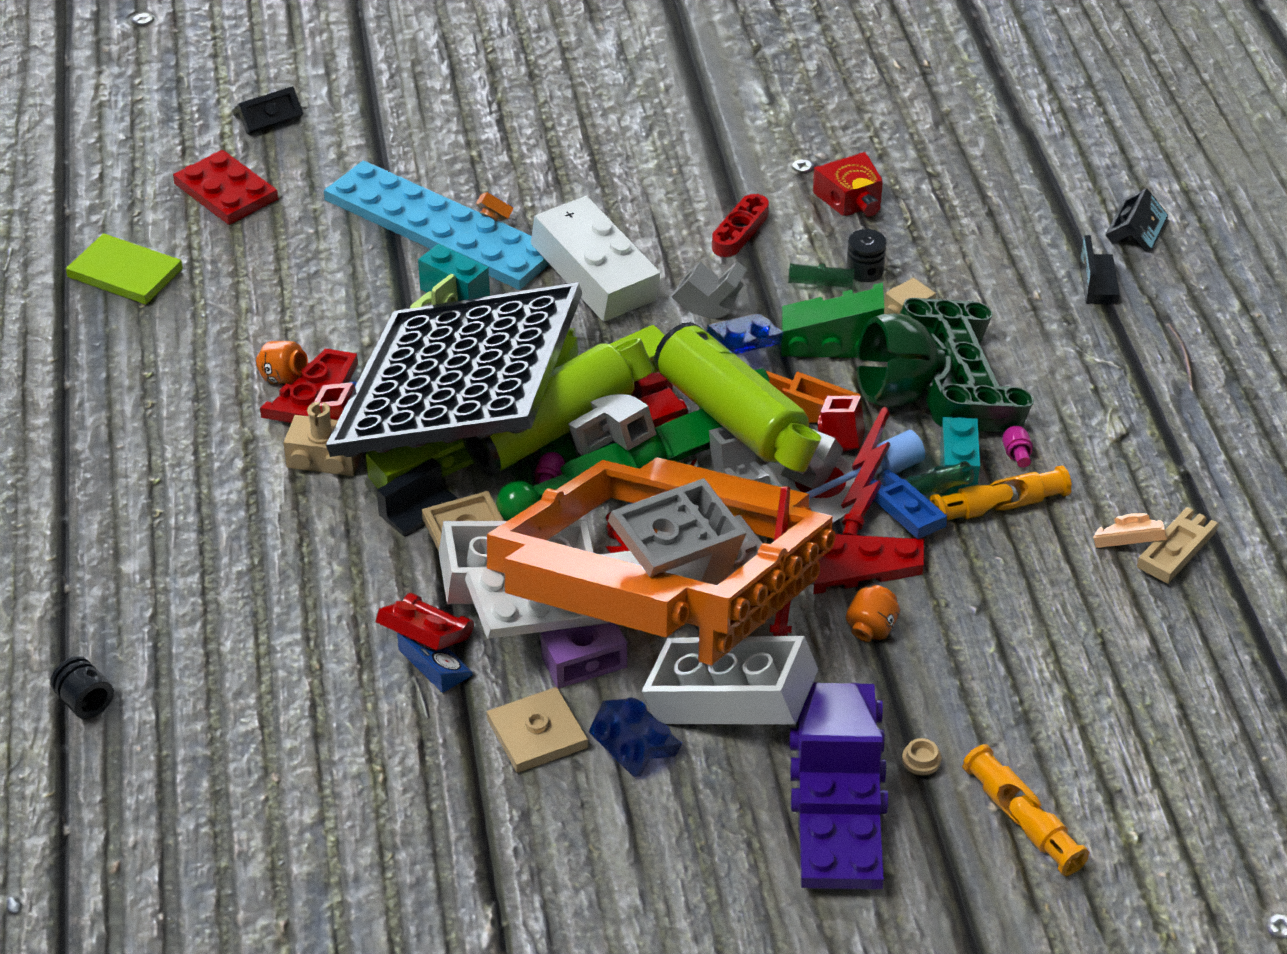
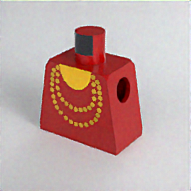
M865 152L814 167L813 193L839 214L848 216L863 211L866 216L870 217L878 213L881 207L883 181Z

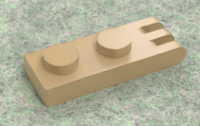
M1186 507L1165 529L1167 540L1154 541L1138 558L1137 568L1169 584L1216 533L1219 523L1211 520L1203 527L1207 517L1199 513L1191 521L1194 510Z

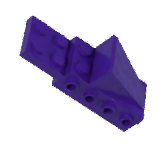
M813 682L796 722V727H790V751H797V757H791L790 781H797V788H791V812H798L801 888L883 890L880 814H887L888 791L880 790V783L886 782V759H881V753H884V729H878L877 723H882L883 702L882 700H875V684Z

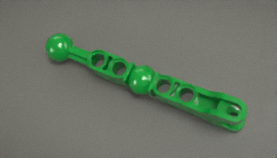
M765 369L755 370L768 382L770 381ZM703 409L696 410L655 427V436L628 451L618 443H614L567 462L560 468L562 475L535 486L523 481L510 482L502 487L497 495V509L502 518L508 521L541 500L546 489L556 490L602 460L638 469L657 457L675 462L710 449L709 430L723 426Z

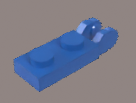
M885 469L880 471L878 476L882 485L872 502L875 501L917 539L946 527L947 515L908 481L901 479L894 472L892 473V470ZM872 478L869 485L877 482V480Z

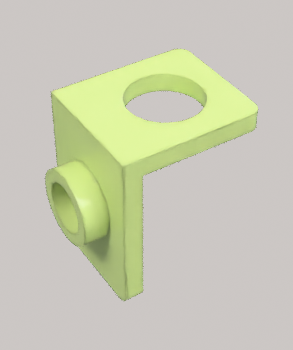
M453 274L448 275L433 287L431 291H428L414 302L410 308L423 307L432 302V305L458 301L456 276Z

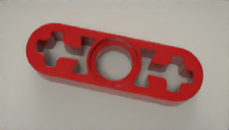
M749 194L741 199L712 233V251L714 254L720 257H732L743 248L768 218L769 201L765 196ZM734 224H746L747 226L738 227L734 226Z

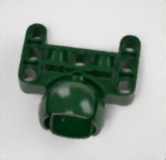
M908 298L904 301L900 314H881L871 318L861 332L857 349L858 360L888 362L887 367L862 365L857 368L860 391L863 397L874 405L884 407L905 406L917 401L929 391L926 402L932 413V419L938 426L942 427L943 417L978 418V431L1005 432L1012 426L1023 427L1034 403V398L1028 391L1019 387L998 385L980 346L993 315L991 309L985 304L975 301Z

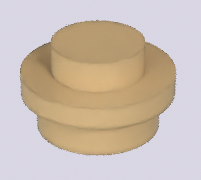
M918 738L912 740L905 747L902 762L905 768L914 774L929 775L939 769L941 753L933 741Z

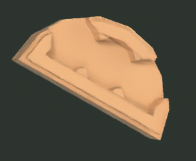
M1145 513L1118 516L1114 519L1115 524L1106 529H1103L1101 526L1093 537L1096 548L1167 540L1163 522L1159 519L1158 521L1151 520L1149 515Z

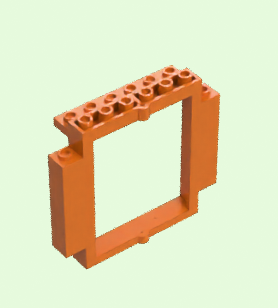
M659 457L640 469L602 460L556 490L546 489L541 500L487 534V569L505 573L506 594L667 638L685 623L699 626L698 662L713 665L760 625L764 624L778 610H781L795 596L799 595L807 586L816 581L820 572V562L818 560L833 548L835 531L832 530L833 516L811 511V508H809V494L791 490L787 532L771 544L763 543L756 556L720 584L713 585L667 572L649 577L641 565L547 540L609 498L636 503L703 478L733 516L741 515L755 534L774 539L781 487Z

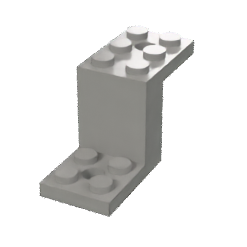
M704 478L613 510L608 519L610 525L649 577L667 572L718 585L756 556L760 546L763 544L741 515L733 516Z

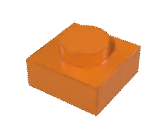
M488 192L481 194L475 204L482 209L480 213L483 216L491 217L495 221L498 219L501 221L508 219L514 209Z

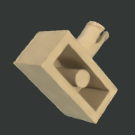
M315 402L307 408L309 416L295 415L283 442L287 468L354 476L362 453L353 457H344L343 455L329 456L326 443L338 420L330 419L329 405L323 402V413H321L320 402Z

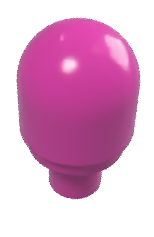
M1021 426L1009 427L1002 437L1006 454L1016 461L1019 467L1025 468L1031 463L1029 456L1032 454L1033 449L1029 433Z
M556 452L543 454L534 472L536 482L540 484L562 475L560 468L565 464L564 458Z

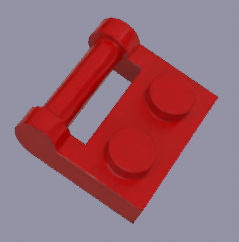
M408 593L403 601H396L395 604L379 608L375 621L435 650L465 641L469 638L474 628L473 620L465 616L458 618L422 602V598L414 593Z

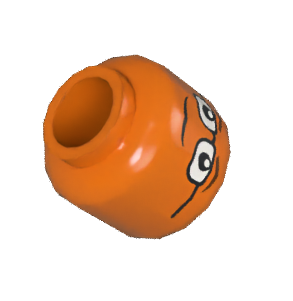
M269 341L262 346L256 358V366L260 375L271 384H293L301 377V370L308 365L307 354L294 341Z
M879 585L860 589L846 613V620L852 628V634L865 642H870L871 639L882 640L887 638L901 611L897 603V597L889 589Z

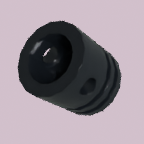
M860 229L850 234L846 271L850 278L859 282H873L883 276L886 237L882 233L872 229Z
M74 656L66 659L59 664L51 676L50 685L52 690L81 719L96 717L110 705L113 699L114 689L111 683L83 656Z

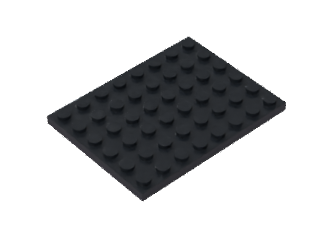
M579 282L393 311L326 443L329 456L343 455L344 457H353L362 452L377 451L382 453L397 447L409 446L411 448H418L427 443L440 441L452 443L461 438L475 436L477 438H487L496 433L510 432L517 434L531 429L582 296Z

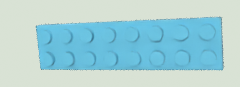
M364 160L324 190V199L429 249H432L438 243L489 267L490 277L518 290H521L550 265L531 245V235L500 221H495L491 217L483 216L480 212Z

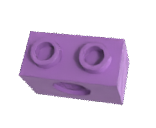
M610 622L540 633L542 659L557 688L627 668V642L615 623Z

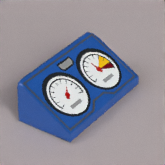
M397 633L399 651L442 693L473 676V672L448 647L435 650Z

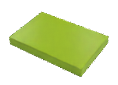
M103 233L66 268V273L69 278L146 305L183 269L180 259Z

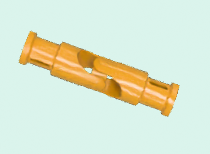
M1060 465L1050 472L1038 474L1035 471L996 480L990 485H974L961 488L955 494L942 497L939 494L931 495L930 501L947 515V520L959 517L970 519L983 516L991 508L1003 511L1039 503L1045 497L1060 494L1062 497L1071 494L1072 482L1068 470L1063 465ZM1009 485L1014 486L1018 492L1019 500L1017 502L1011 503L1013 490Z
M982 744L967 754L962 768L968 774H974L983 784V791L1015 824L1021 826L1027 838L1042 853H1048L1058 864V871L1063 876H1070L1085 865L1090 851L1084 845H1078L1067 834L1068 828L1054 814L1045 812L1040 807L1042 804L1039 798L1009 766H1002L998 762L988 744ZM1020 790H1022L1025 793V795L1021 797L1018 796L1014 798L1015 794H1017Z

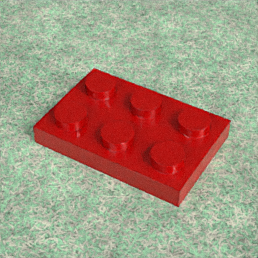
M223 149L173 174L176 186L228 225L278 200L276 188Z

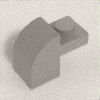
M737 261L721 277H718L703 263L699 262L683 277L671 297L692 314L711 319L721 318L729 313L739 296L738 292L744 285L740 280L747 268Z
M625 394L609 395L592 401V411L569 423L577 452L581 455L593 452L612 441H615L628 451L656 435L648 405L636 397Z
M724 427L709 430L711 456L715 471L770 484L769 475L757 463L756 454Z
M819 431L816 432L822 439L807 470L799 472L784 467L781 476L812 489L825 483L831 475L843 448L836 438Z

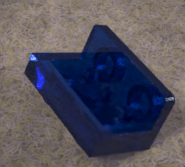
M759 313L710 324L706 331L735 355L781 344L783 332Z
M632 697L603 701L589 729V733L633 777L642 776L650 759L676 756L682 745L666 724L658 721L647 710V706L642 701Z

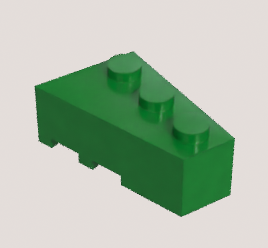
M883 282L873 284V289L857 293H854L853 289L843 291V296L823 300V297L783 305L781 356L857 358L858 343L865 324L869 319L884 314Z

